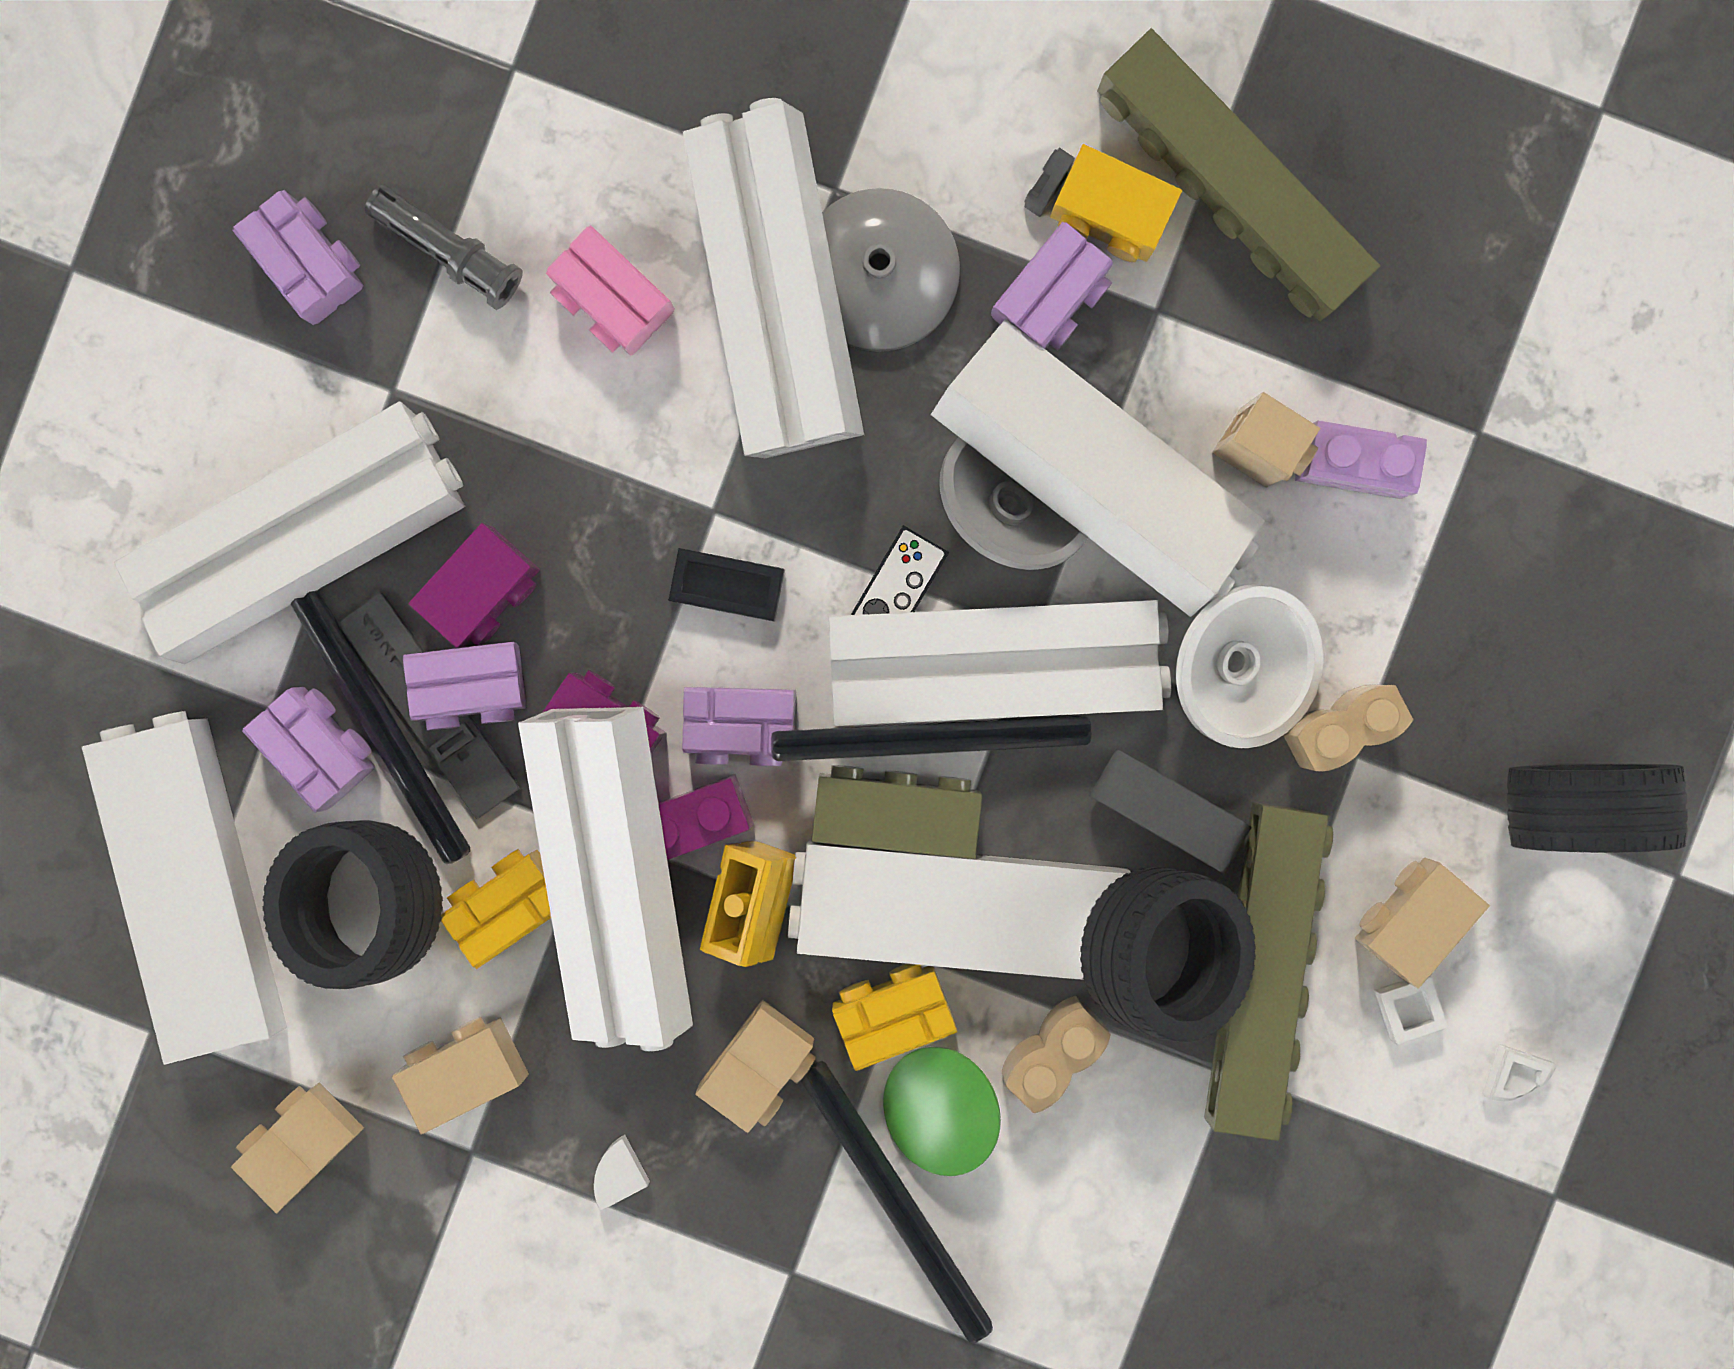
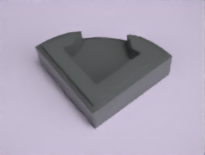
M1060 147L1058 150L1055 149L1042 168L1044 172L1025 198L1024 207L1038 217L1041 216L1068 176L1075 157Z

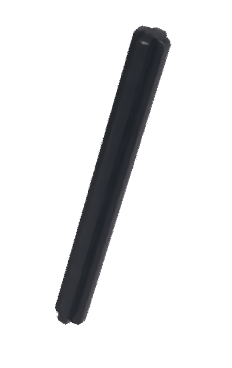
M311 591L302 598L294 599L290 605L445 864H452L468 855L470 852L468 842L341 628L338 626L319 591Z
M1086 716L789 730L772 733L771 754L776 761L1082 746L1088 745L1091 742L1092 733L1090 720Z
M823 1061L812 1064L801 1079L802 1084L966 1339L971 1343L982 1340L993 1330L992 1321L827 1064Z

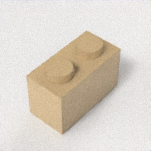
M1262 392L1240 408L1212 453L1264 487H1268L1281 480L1288 481L1294 473L1300 476L1318 450V447L1313 445L1312 441L1321 428L1270 395Z
M1423 858L1420 863L1414 861L1403 869L1395 881L1396 891L1384 904L1378 902L1366 912L1359 924L1362 930L1355 937L1359 943L1401 979L1418 989L1490 907L1486 901L1440 862Z
M481 1017L476 1018L451 1032L455 1039L454 1041L438 1049L434 1042L430 1041L403 1056L406 1065L397 1071L392 1078L421 1135L520 1086L529 1075L501 1017L486 1025Z

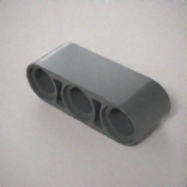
M1118 749L1113 753L1089 795L1224 874L1252 828L1240 819Z

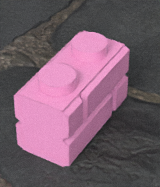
M591 225L583 230L570 244L569 249L564 251L548 267L546 272L548 277L556 284L549 293L573 316L582 309L596 323L589 331L612 353L621 346L630 356L635 354L651 337L652 333L657 331L675 310L671 301Z

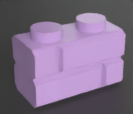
M285 190L278 191L260 205L258 211H253L236 224L232 231L296 313L312 325L318 324L334 312L338 305L344 304L362 290L364 285L354 274V271L360 267V264L340 240H337L334 244L329 242L320 230L327 224L326 220L306 197L298 202Z
M1062 221L993 306L991 316L1000 325L1007 319L1044 349L1050 344L1058 351L1078 326L1071 319L1083 303L1092 309L1111 286L1112 282L1105 276L1113 262L1096 246L1087 242L1086 238Z
M1319 420L1313 423L1321 428L1312 441V444L1317 446L1318 450L1300 476L1295 474V481L1398 499L1418 493L1427 439L1407 435L1397 438L1395 433Z
M515 642L403 655L409 715L411 721H426L427 731L460 727L459 717L481 714L482 724L515 720L513 710L526 708L519 645Z
M293 687L281 694L265 711L261 712L243 728L242 732L316 813L328 810L334 806L354 786L371 773L375 766L367 758L371 753L369 745L354 730L348 729L344 732L331 717L336 712L334 706L320 691L312 688L308 692L305 687Z
M684 687L683 753H696V764H728V754L750 755V765L782 766V761H776L772 757L771 736L775 731L795 730L796 690Z

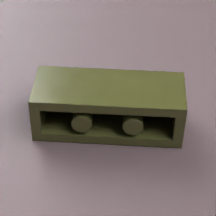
M831 765V774L820 773L812 842L976 859L982 793L980 790L970 789L971 780L939 776L938 786L917 784L918 774L899 771H885L884 780L863 778L864 768L844 765Z

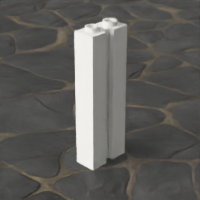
M766 98L752 103L750 111L742 113L743 118L733 121L731 114H714L703 118L700 121L701 126L683 131L744 455L759 458H769L864 435L804 116L802 112L779 98Z
M1007 319L1002 322L949 385L931 413L935 419L1190 617L1207 602L1210 603L1215 598L1228 594L1235 583V580L1229 577V574L1234 567L1240 570L1259 547V544L1253 538L1265 522L1264 519Z
M399 401L114 561L131 599L139 603L145 615L141 620L158 655L181 664H186L290 606L294 599L302 598L308 592L322 588L464 508L465 505L457 492V489L463 487L462 480L448 458L443 460L439 458L433 446L434 443L439 441V437L427 416L423 412L417 415Z
M1158 600L828 616L834 726L1163 710V698H1170L1171 695L1169 667L1159 666L1158 644H1167L1168 642L1167 614L1165 611L1158 612Z
M643 707L550 709L521 721L518 725L572 1040L592 1041L596 1043V1046L602 1048L614 1047L626 1042L628 1045H640L644 1051L666 1049L673 1044L675 1038L693 1026L644 709Z
M186 711L155 717L152 719L153 729L137 733L135 732L134 724L101 731L102 742L82 746L164 1065L264 1040L287 1028L208 718L188 720Z
M809 839L806 852H796L793 884L803 885L801 906L791 905L788 938L798 939L797 954L1083 980L1080 946H1082L1081 938L1084 934L1083 929L1086 926L1087 917L1091 913V908L1096 904L1095 901L1100 898L1101 893L1108 888V885L1114 883L1117 878H1121L1123 874L1130 873V870L1127 868L976 855V859L812 842Z

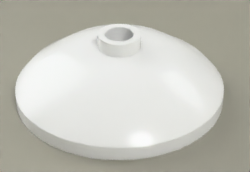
M1265 585L1237 587L1231 589L1227 595L1215 598L1207 604L1193 620L1185 634L1179 650L1176 668V684L1180 703L1194 727L1209 739L1234 748L1259 747L1277 740L1290 731L1302 719L1312 704L1323 672V643L1313 615L1292 594ZM1233 653V661L1231 665L1228 666V660L1231 654Z

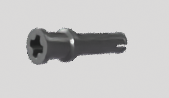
M385 184L380 185L378 191L374 190L369 196L365 205V213L439 261L440 264L446 267V272L452 281L458 285L465 282L486 296L487 304L495 310L502 308L512 298L523 276L521 268L515 264L507 266L485 251V245L478 239H463L444 227L443 224L401 198L400 195L392 191Z

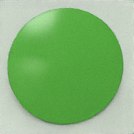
M925 1047L904 1056L890 1072L883 1096L885 1120L894 1142L910 1161L933 1174L958 1176L973 1171L989 1158L999 1138L1001 1125L1000 1108L996 1093L989 1079L973 1061L963 1054L948 1048Z

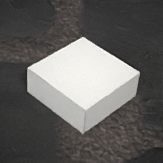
M1431 976L1428 977L1419 989L1406 981H1401L1374 990L1391 1041L1396 1045L1448 1028Z

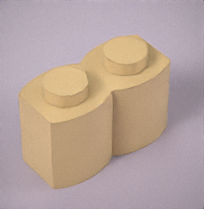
M1364 685L1346 692L1333 704L1330 710L1321 709L1306 713L1283 736L1300 768L1313 771H1329L1350 762L1360 753L1364 745H1379L1395 739L1410 726L1413 718L1396 685Z
M1077 996L1067 998L1057 1004L1047 1014L1042 1022L1039 1034L1026 1038L1010 1052L1002 1068L1005 1085L1033 1113L1041 1112L1060 1099L1069 1086L1072 1074L1085 1070L1098 1060L1105 1051L1111 1034L1104 1023Z
M762 1000L701 1080L695 1095L747 1133L757 1122L766 1126L783 1102V1099L777 1095L789 1079L797 1084L813 1064L816 1057L810 1053V1050L813 1047L814 1037Z
M320 1082L307 1092L301 1086H298L275 1108L281 1117L269 1130L260 1124L236 1147L242 1156L231 1168L276 1214L364 1129Z

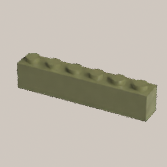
M1152 28L1103 74L1097 92L1101 95L1100 102L1107 113L1118 122L1125 120L1139 134L1137 139L1143 150L1156 161L1163 159L1176 172L1175 180L1183 192L1194 200L1202 199L1215 213L1213 220L1218 228L1231 239L1238 237L1253 252L1250 257L1254 265L1267 277L1274 278L1276 276L1290 291L1288 298L1300 313L1307 317L1313 315L1321 322L1381 266Z
M1252 802L1249 826L1252 828L1246 839L1238 899H1241L1242 905L1246 907L1247 914L1251 918L1250 922L1253 924L1256 960H1254L1255 968L1252 973V980H1250V987L1245 994L1246 997L1241 1002V1006L1239 1009L1237 1008L1234 1016H1231L1229 1021L1222 1025L1221 1029L1217 1030L1204 1115L1205 1120L1215 1132L1279 1141L1281 1125L1287 1126L1289 1124L1292 1113L1291 1093L1287 1092L1289 1073L1296 1072L1300 1061V1042L1298 1039H1295L1298 1018L1303 1019L1305 1017L1309 1001L1308 988L1303 986L1306 965L1313 964L1317 949L1316 934L1311 932L1314 911L1319 912L1321 910L1325 897V882L1323 879H1319L1322 857H1329L1333 844V828L1327 825L1328 815L1315 811Z

